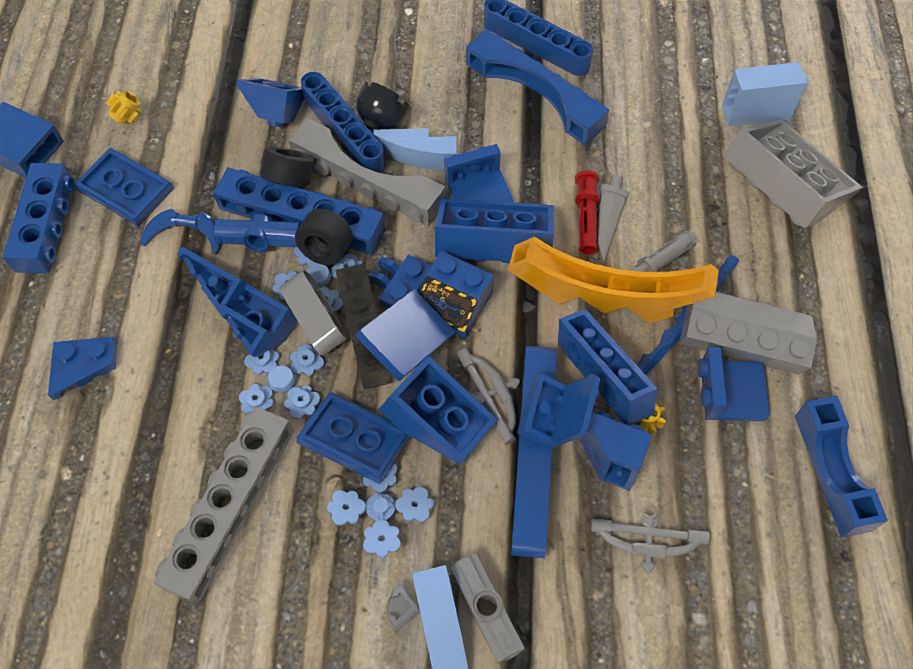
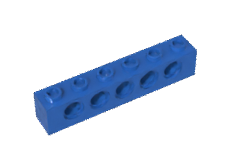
M227 167L213 192L220 210L250 219L255 214H264L271 217L274 222L302 223L307 214L315 209L333 211L349 224L353 232V241L348 248L372 256L385 230L383 213L375 208H365L355 205L348 200L334 199L321 192H310L300 187L276 184L262 177L252 175L245 170H235Z

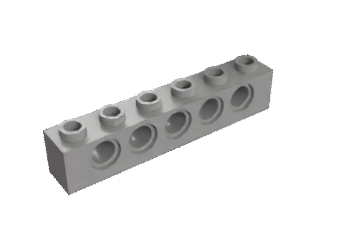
M256 406L250 415L248 414L244 417L240 425L239 435L235 442H231L227 446L224 453V461L219 469L211 474L207 484L208 488L202 499L200 498L194 503L191 509V518L187 525L176 534L173 541L174 547L168 558L163 559L158 565L155 572L156 578L153 582L155 585L193 605H199L294 433L289 420ZM263 441L260 448L250 450L254 442ZM239 469H248L243 477L234 478L235 473ZM231 497V501L227 506L218 508V503L222 498ZM214 525L213 533L206 538H201L202 531L207 526ZM197 555L195 565L189 569H184V563L187 558Z

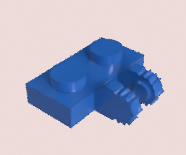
M409 254L401 266L391 259L381 257L377 263L379 268L393 275V278L390 280L384 274L373 270L369 274L370 282L385 289L379 297V304L390 308L415 289L420 293L426 273L432 265Z

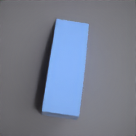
M428 128L374 130V136L383 146L384 156L404 164L425 169L444 170V159L456 154V136L429 137Z
M446 565L412 573L432 669H468Z

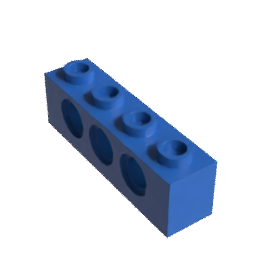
M30 163L2 257L15 273L49 274L51 263L55 261L56 244L58 238L62 235V222L64 215L68 213V200L70 193L74 190L73 184L75 183L73 176L70 175L64 164Z
M586 309L560 318L558 346L584 377L594 374L600 378L598 386L599 395L619 419L627 425L652 416L654 414L658 388Z

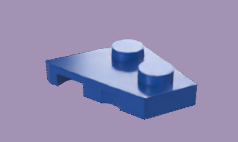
M114 336L53 342L48 396L52 400L63 397L61 393L75 385L82 387L91 382L96 376L104 375L116 369L118 342Z

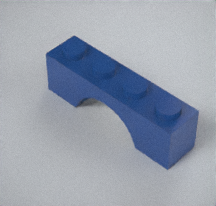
M833 396L805 402L794 417L840 537L844 538L873 532L886 523L888 519L876 489L864 484L853 468L847 446L849 423L838 397Z

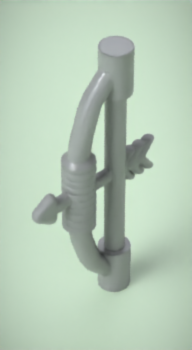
M467 348L461 349L457 355L464 369L469 371L479 392L471 395L480 404H484L485 401L490 413L498 419L496 421V429L504 444L512 443L516 439L513 434L516 414L512 401L513 397L508 388L513 387L516 389L520 379L509 378L510 382L505 383L500 373H497L485 360L471 355ZM475 364L479 365L490 376L489 380L494 389L487 391L474 367ZM498 394L502 404H505L508 423L503 421L490 396Z
M643 511L642 525L644 527L612 523V520L591 519L590 531L598 532L610 545L630 552L632 555L645 556V562L641 563L645 573H650L655 567V564L651 563L652 557L665 559L666 557L687 554L700 544L708 545L710 538L708 531L688 529L686 532L656 528L658 513L649 516ZM611 531L646 535V543L622 541L613 537ZM652 536L687 540L688 544L667 548L665 545L652 544Z

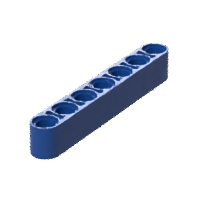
M526 346L521 418L533 375L541 372L554 380L556 379L557 348ZM520 434L511 556L545 559L552 448L549 449Z

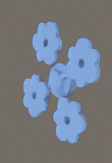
M295 247L294 254L298 257V263L309 266L306 271L316 281L333 311L341 310L344 303L339 298V291H330L324 286L329 283L331 275L334 278H339L340 282L344 284L350 280H360L362 277L361 270L364 267L363 262L357 261V257L354 254H346L340 262L331 268L330 272L327 266L311 261L301 253L298 247ZM290 271L288 274L280 273L275 277L276 285L273 286V292L279 294L280 299L284 302L286 300L280 292V287L297 275L294 271Z
M302 344L298 347L297 352H293L290 355L292 361L291 369L284 365H276L280 356L278 352L274 351V348L257 357L246 356L244 360L245 366L252 369L255 375H260L263 372L267 373L270 387L263 386L260 388L258 384H253L249 390L242 391L239 395V401L243 404L241 406L243 413H251L255 406L263 410L271 409L274 405L271 399L273 396L272 390L276 392L289 390L287 393L289 399L284 402V406L290 410L291 416L295 419H300L305 414L313 415L315 406L320 403L319 394L312 392L311 387L308 385L303 386L301 389L292 386L295 383V374L304 373L305 376H311L314 374V370L317 371L323 368L324 360L320 357L321 355L315 348L312 349L309 344Z
M395 463L381 484L366 477L363 478V484L367 487L372 486V489L377 492V494L372 495L367 500L366 505L363 500L358 499L357 492L349 491L346 493L343 490L334 492L332 502L327 505V511L332 514L333 523L338 526H342L347 522L350 524L357 523L358 515L363 514L366 509L369 517L376 522L373 527L365 529L364 536L366 539L364 540L363 548L367 553H376L379 558H384L388 555V552L394 553L400 548V540L397 538L399 530L395 526L389 527L387 522L393 515L395 508L399 513H403L404 520L408 522L414 519L418 522L426 521L429 517V510L433 508V501L428 498V492L423 487H417L413 491L411 489L403 490L402 497L398 498L396 503L389 495L383 493L388 486H393L396 483L395 474L397 466Z

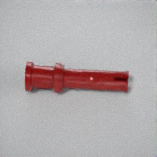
M591 170L581 171L575 175L578 193L575 196V203L579 207V251L586 255L594 254L598 251L596 206L600 202V195L597 193V184L600 181V177L597 172Z

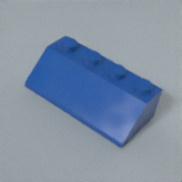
M440 199L435 225V257L443 251L460 259H472L478 262L490 260L510 263L514 245L532 237H536L553 247L554 205Z

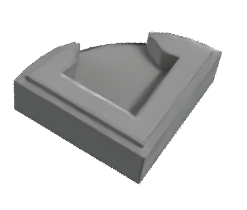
M401 582L391 592L387 608L388 620L394 633L420 613L419 605Z

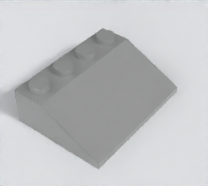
M782 119L741 129L722 155L729 161V165L734 170L745 175L754 188L762 190L769 197L773 205L782 208L790 215L792 222L803 228L818 223L863 188Z

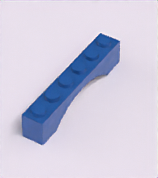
M486 29L466 46L467 66L485 78L511 80L526 85L540 93L557 110L563 122L565 132L585 146L606 127L609 113L608 108L585 94L581 89L565 81L560 75L544 67L540 62L524 54L519 48H515L504 41L499 35H495Z

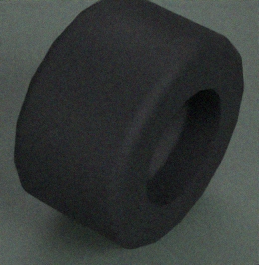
M268 147L263 152L260 174L265 180L276 184L306 187L311 181L314 159L312 156L300 151L281 147Z
M315 209L309 212L295 233V243L301 253L311 261L321 265H334L340 262L353 241V232L349 224L340 215L326 209Z

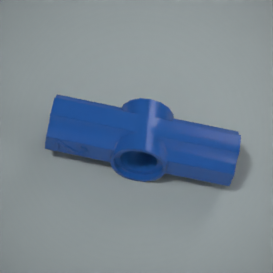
M255 214L251 220L217 219L214 225V238L216 243L243 244L254 252H264L268 246L297 247L295 233L301 223L274 222L271 217L264 214Z

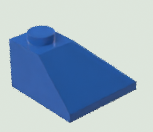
M263 78L237 79L238 88L258 118L268 120V125L283 127L284 123L294 121L304 100L302 87Z

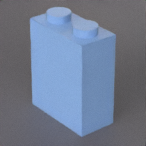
M794 62L734 69L722 104L728 127L764 123L778 119L790 120L799 105L803 91L808 85L807 75L803 73L800 63Z

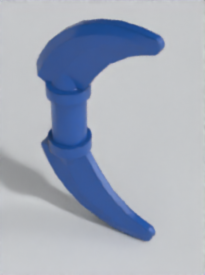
M174 209L163 211L150 220L141 238L142 246H146L157 233L171 226H187L198 229L208 238L213 254H218L221 243H216L214 238L215 221L208 214L200 212L198 215L193 216L181 215L176 213Z

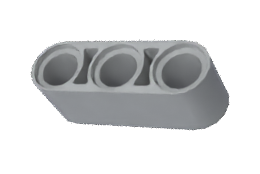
M302 270L280 287V292L310 343L320 355H326L348 339L347 332L316 281L306 270Z

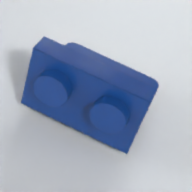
M497 144L483 146L462 154H454L444 159L445 181L453 199L514 203L500 170L501 152Z
M708 347L703 359L698 361V376L702 378L700 401L701 406H704L705 420L766 421L770 416L763 364L760 362L722 361L721 347Z
M541 372L533 375L517 433L549 449L584 437L592 425L591 414L594 403L599 396L598 386L600 378L591 374L566 386Z

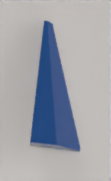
M181 247L177 255L184 260L189 267L190 273L197 278L202 285V290L220 315L227 320L233 329L232 332L247 348L248 354L257 357L286 341L297 323V319L290 308L187 248Z

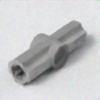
M477 555L467 556L457 561V563L450 567V570L497 664L517 656L525 648L503 607L501 597L495 592ZM485 600L491 601L497 610L490 616H483L477 610L479 603Z

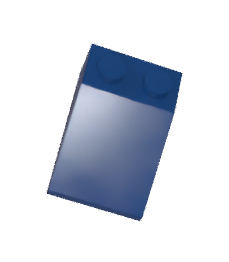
M429 355L378 409L402 432L459 465L498 420Z

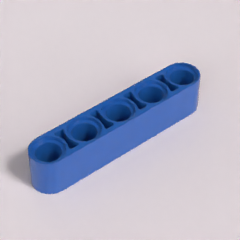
M486 0L484 2V26L486 29L573 75L582 76L589 72L593 46L588 41L507 0Z
M308 72L303 75L301 87L305 102L324 126L330 129L331 134L354 162L372 171L382 173L385 169L383 146L322 74Z

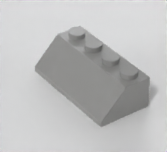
M716 292L713 298L687 305L679 344L707 351L708 347H721L723 356L747 362H760L763 366L799 375L812 367L817 336L813 319L810 315Z

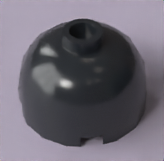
M367 81L363 84L356 101V110L359 117L373 133L374 130L398 129L406 120L411 107L406 101L404 105L398 102L399 95L394 91L375 82H372L369 86Z

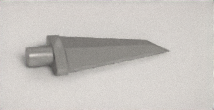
M612 175L610 185L602 184L600 188L597 247L603 261H605L628 194L627 191L620 188L622 182L620 175Z

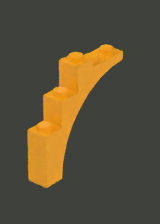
M536 237L514 245L508 271L558 304L580 297L603 314L626 307L649 324L672 318L676 308L715 297L719 270L712 264L670 272H640L601 266L563 253Z

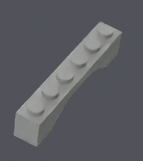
M309 118L301 124L288 140L292 150L300 151L313 157V167L320 174L329 175L346 187L351 186L360 191L365 197L369 199L374 198L382 202L388 209L397 210L407 215L410 220L416 223L421 222L429 227L438 215L440 199L446 198V186L424 175L393 176L362 167L340 150L329 128Z

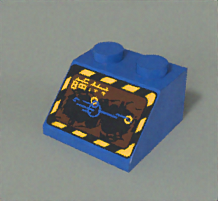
M441 251L426 273L419 294L456 331L455 334L465 338L493 293L494 275Z

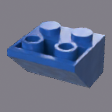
M592 412L591 428L584 437L580 438L588 458L600 480L630 491L640 471L652 434L645 432L638 425H626L615 421L607 413Z

